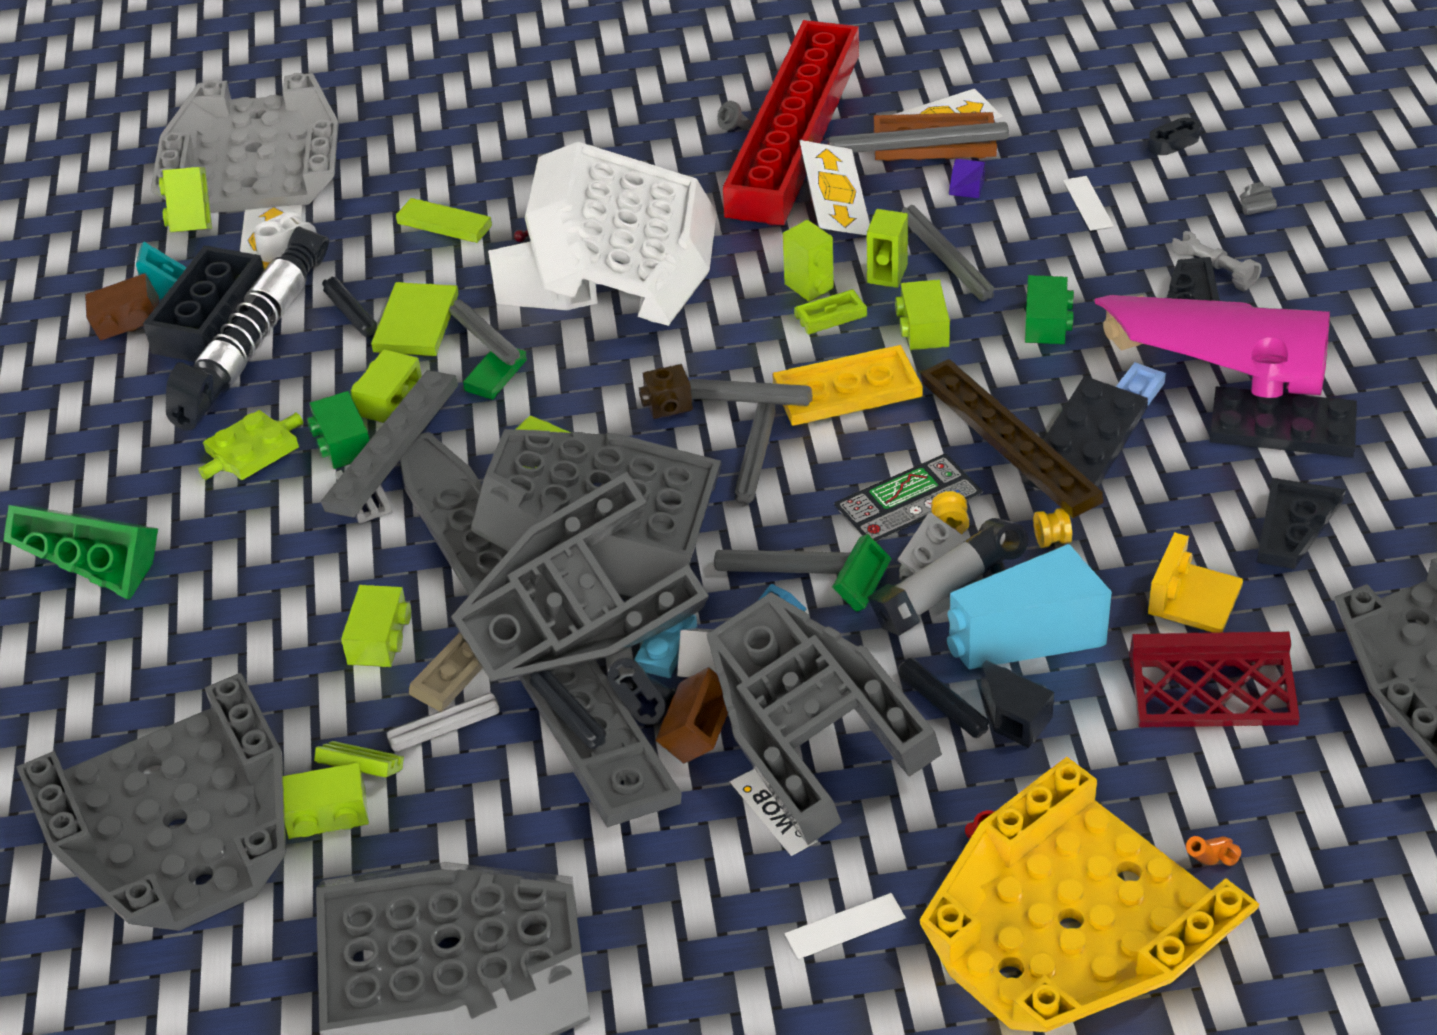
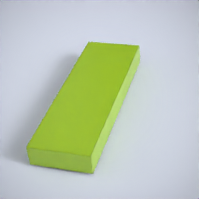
M410 198L396 214L397 224L478 243L492 226L490 216L415 198Z

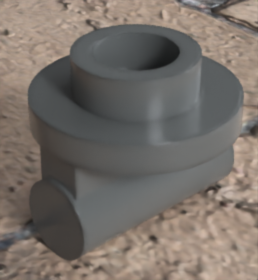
M727 101L720 107L717 115L720 128L731 131L737 126L742 130L750 128L751 121L741 113V107L737 102Z
M1262 182L1246 186L1244 188L1245 192L1240 195L1243 204L1242 210L1245 216L1276 210L1277 202L1273 197L1271 186H1264Z

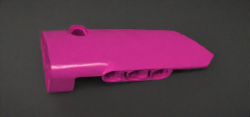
M1109 295L1095 299V304L1106 309L1116 319L1130 340L1185 354L1252 375L1251 392L1255 396L1266 398L1282 396L1284 382H1286L1288 393L1321 395L1327 360L1330 311L1259 308L1243 302Z

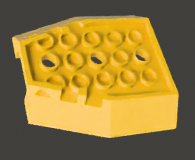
M1067 756L979 824L920 918V925L949 976L1011 1030L1048 1032L1170 984L1259 908L1257 901L1227 878L1212 890L1095 801L1097 779ZM1129 871L1135 873L1139 879L1136 881H1124L1118 874ZM1066 918H1072L1079 921L1082 926L1077 929H1067L1059 922ZM1005 967H1015L1022 972V975L1018 978H1006L999 971Z

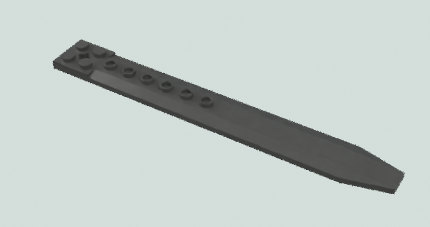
M430 432L423 433L417 437L399 460L404 488L464 589L470 595L508 551L471 531L482 489V484L471 467ZM596 660L550 670L606 731L605 744L598 746L596 749H589L530 684V674L519 677L573 766L575 776L607 828L681 804L682 792L622 700L611 687L608 678ZM627 780L629 784L635 783V785L624 786L621 785V781Z

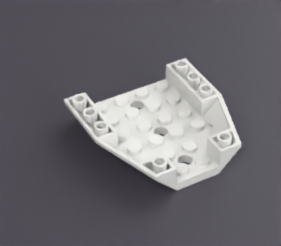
M575 142L538 157L525 221L544 289L575 298L581 279H586L596 284H602L629 294L641 296L638 317L669 326L710 270L717 212L696 178L581 142Z

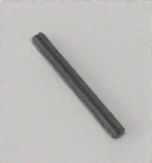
M1006 122L832 136L828 138V145L852 149L853 153L999 141L1008 139L1009 128Z

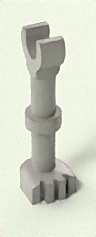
M1190 231L1183 232V241L1176 238L1172 240V251L1179 255H1196L1200 258L1211 257L1214 268H1224L1232 272L1234 277L1232 282L1235 288L1243 292L1253 286L1260 277L1262 270L1260 263L1252 259H1247L1244 262L1233 259L1227 255L1226 251L1220 248L1214 250L1201 244L1196 239V235Z

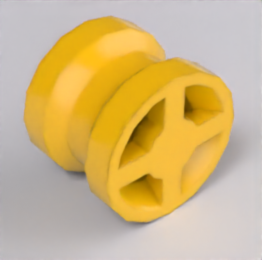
M949 491L940 493L933 498L931 502L932 514L960 534H963L969 527L965 497L960 493Z
M1056 508L1054 513L1049 514L1044 511L1034 513V532L1041 548L1049 547L1051 543L1058 541L1061 544L1071 543L1072 526L1070 517L1062 508Z

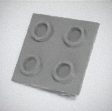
M929 512L897 559L902 564L899 568L900 580L904 581L966 541L967 538Z

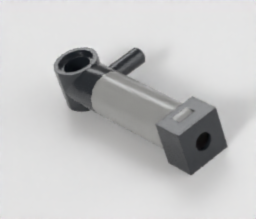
M999 518L986 520L981 525L978 533L896 586L887 584L868 596L867 598L882 629L900 636L920 622L919 615L950 596L951 592L964 587L988 570L991 571L992 575L1006 570L1002 561L1005 559L1014 560L1025 552L1028 546L1027 532L1023 526ZM1003 533H1005V540L1001 545L1000 540Z

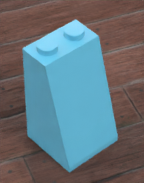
M1067 544L951 592L950 610L947 613L950 623L947 645L951 654L955 658L959 657L969 670L981 668L986 660L999 665L1102 647L1107 644L1112 592L1071 545Z

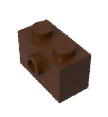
M146 273L85 294L86 318L101 341L144 326L145 320L159 304V296Z
M710 667L679 683L655 740L683 764L714 749L728 714L718 675Z

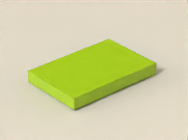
M395 282L371 343L373 352L381 353L385 349L401 354L436 356L451 317L449 309L454 305V301L457 300L459 295L457 285Z

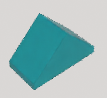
M143 242L140 246L136 261L138 275L146 273L159 299H163L187 267L146 242Z

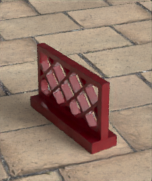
M1290 631L1132 634L1129 661L1130 668L1133 670L1138 727L1298 725L1300 717L1290 658L1292 645ZM1281 665L1282 676L1275 683L1259 672L1263 666ZM1224 666H1236L1245 674L1236 683H1233L1219 671ZM1142 667H1158L1166 675L1155 685L1143 676ZM1185 667H1198L1206 674L1194 684L1182 675L1180 671ZM1251 678L1267 689L1258 700L1241 689ZM1172 679L1188 690L1178 701L1162 690ZM1211 679H1214L1228 690L1218 700H1215L1201 689ZM1274 694L1287 704L1288 712L1274 713L1263 704ZM1195 695L1210 708L1204 714H1193L1184 705ZM1235 695L1250 707L1244 713H1233L1223 705ZM1156 696L1169 706L1170 709L1165 714H1147L1146 704Z

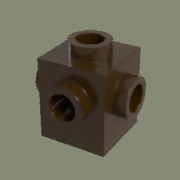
M682 364L642 372L644 386L639 387V396L642 406L649 407L653 419L693 410L691 384Z

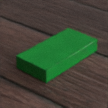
M517 349L520 357L515 360L514 365H507L490 351L463 381L464 391L493 400L526 362V351Z
M869 534L863 535L857 540L832 588L856 612L865 609L869 602L867 597L875 591L892 558Z

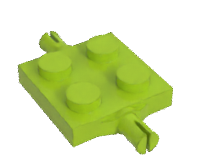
M261 410L246 415L242 420L230 427L218 431L214 436L203 441L206 453L213 457L214 460L198 467L201 477L208 480V478L220 471H226L244 480L299 448L296 436L290 433V431L303 425L301 416L295 412L282 421H276Z

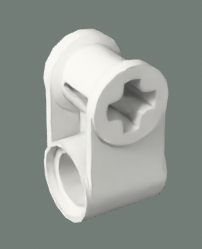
M292 210L286 211L268 221L260 222L254 227L257 254L261 255L262 261L271 262L276 257H281L284 253L289 239L297 226L316 232L315 227L309 222H303L301 216Z

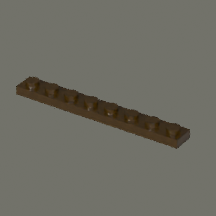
M947 359L920 372L922 383L1072 518L1104 503L1103 491L953 361Z

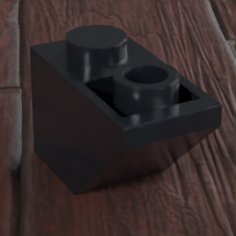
M986 660L982 664L981 692L994 732L1029 748L1053 718L1055 692L1047 689L1042 684L1034 683Z

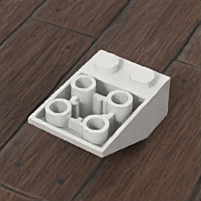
M531 241L488 251L495 299L499 305L571 310L598 303L596 283L586 279H581L575 298L544 289Z

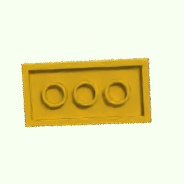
M901 345L772 373L773 384L805 385L812 388L813 399L808 406L783 405L792 426L923 397V386Z

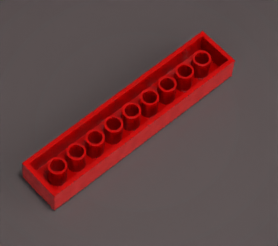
M809 20L802 21L723 185L725 218L762 222L770 225H785L807 175L799 140L821 143L859 57V26Z

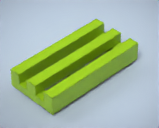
M854 289L796 306L794 307V316L797 320L800 319V325L805 327V332L809 335L867 317V307Z
M331 741L329 744L326 743L323 746L316 747L314 761L334 767L359 762L361 773L386 778L403 769L404 756Z

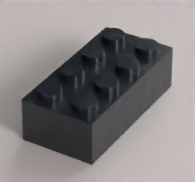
M204 245L143 323L151 353L195 362L206 346L213 341V337L221 334V327L224 324H229V316L237 313V305L245 303V295L264 271L261 255ZM246 305L241 306L239 312L246 311L248 309Z

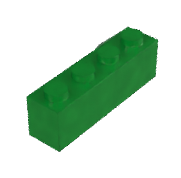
M9 505L3 541L41 559H47L66 571L79 574L100 587H106L116 592L117 595L125 599H131L153 564L158 528L33 506Z

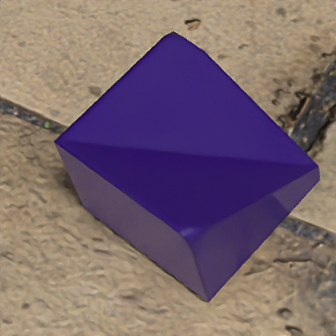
M956 159L952 170L949 195L979 198L985 180V162Z

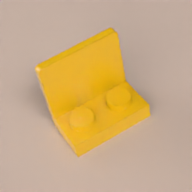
M1174 532L1151 582L1148 614L1213 633L1223 632L1242 588L1243 579L1192 565V553L1187 552L1189 536Z

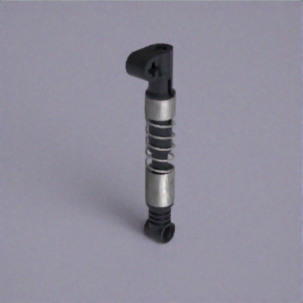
M297 226L289 239L284 253L281 257H276L268 264L245 295V303L237 305V313L229 316V324H224L221 327V334L213 337V341L206 346L193 367L183 362H178L174 366L166 386V416L174 426L183 430L194 429L219 394L226 392L233 385L246 367L247 361L253 357L255 350L261 347L263 340L268 337L270 329L276 326L277 321L282 318L301 292L307 280L306 275L313 266L317 267L322 263L329 246L328 237ZM246 305L248 309L239 312L240 307Z

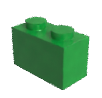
M1028 275L1025 343L1065 344L1066 331H1072L1073 311L1067 310H1073L1074 290H1067L1068 277Z
M349 391L310 402L312 417H308L307 422L312 436H319L316 442L321 457H328L333 469L350 465L370 440L368 431Z

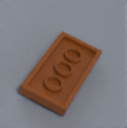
M993 112L874 115V133L994 123ZM996 141L882 150L875 151V160L894 161L898 159L925 160L970 157L982 159L997 157Z

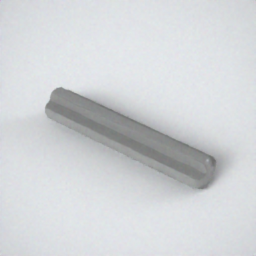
M487 693L444 709L442 713L439 711L393 728L387 732L389 745L394 752H398L497 715L499 713L498 702L493 693Z

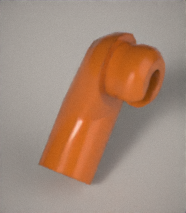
M1193 836L1186 843L1187 853L1204 865H1214L1221 860L1225 865L1232 866L1237 863L1241 856L1240 847L1233 844L1231 838L1224 836L1204 840L1199 836Z

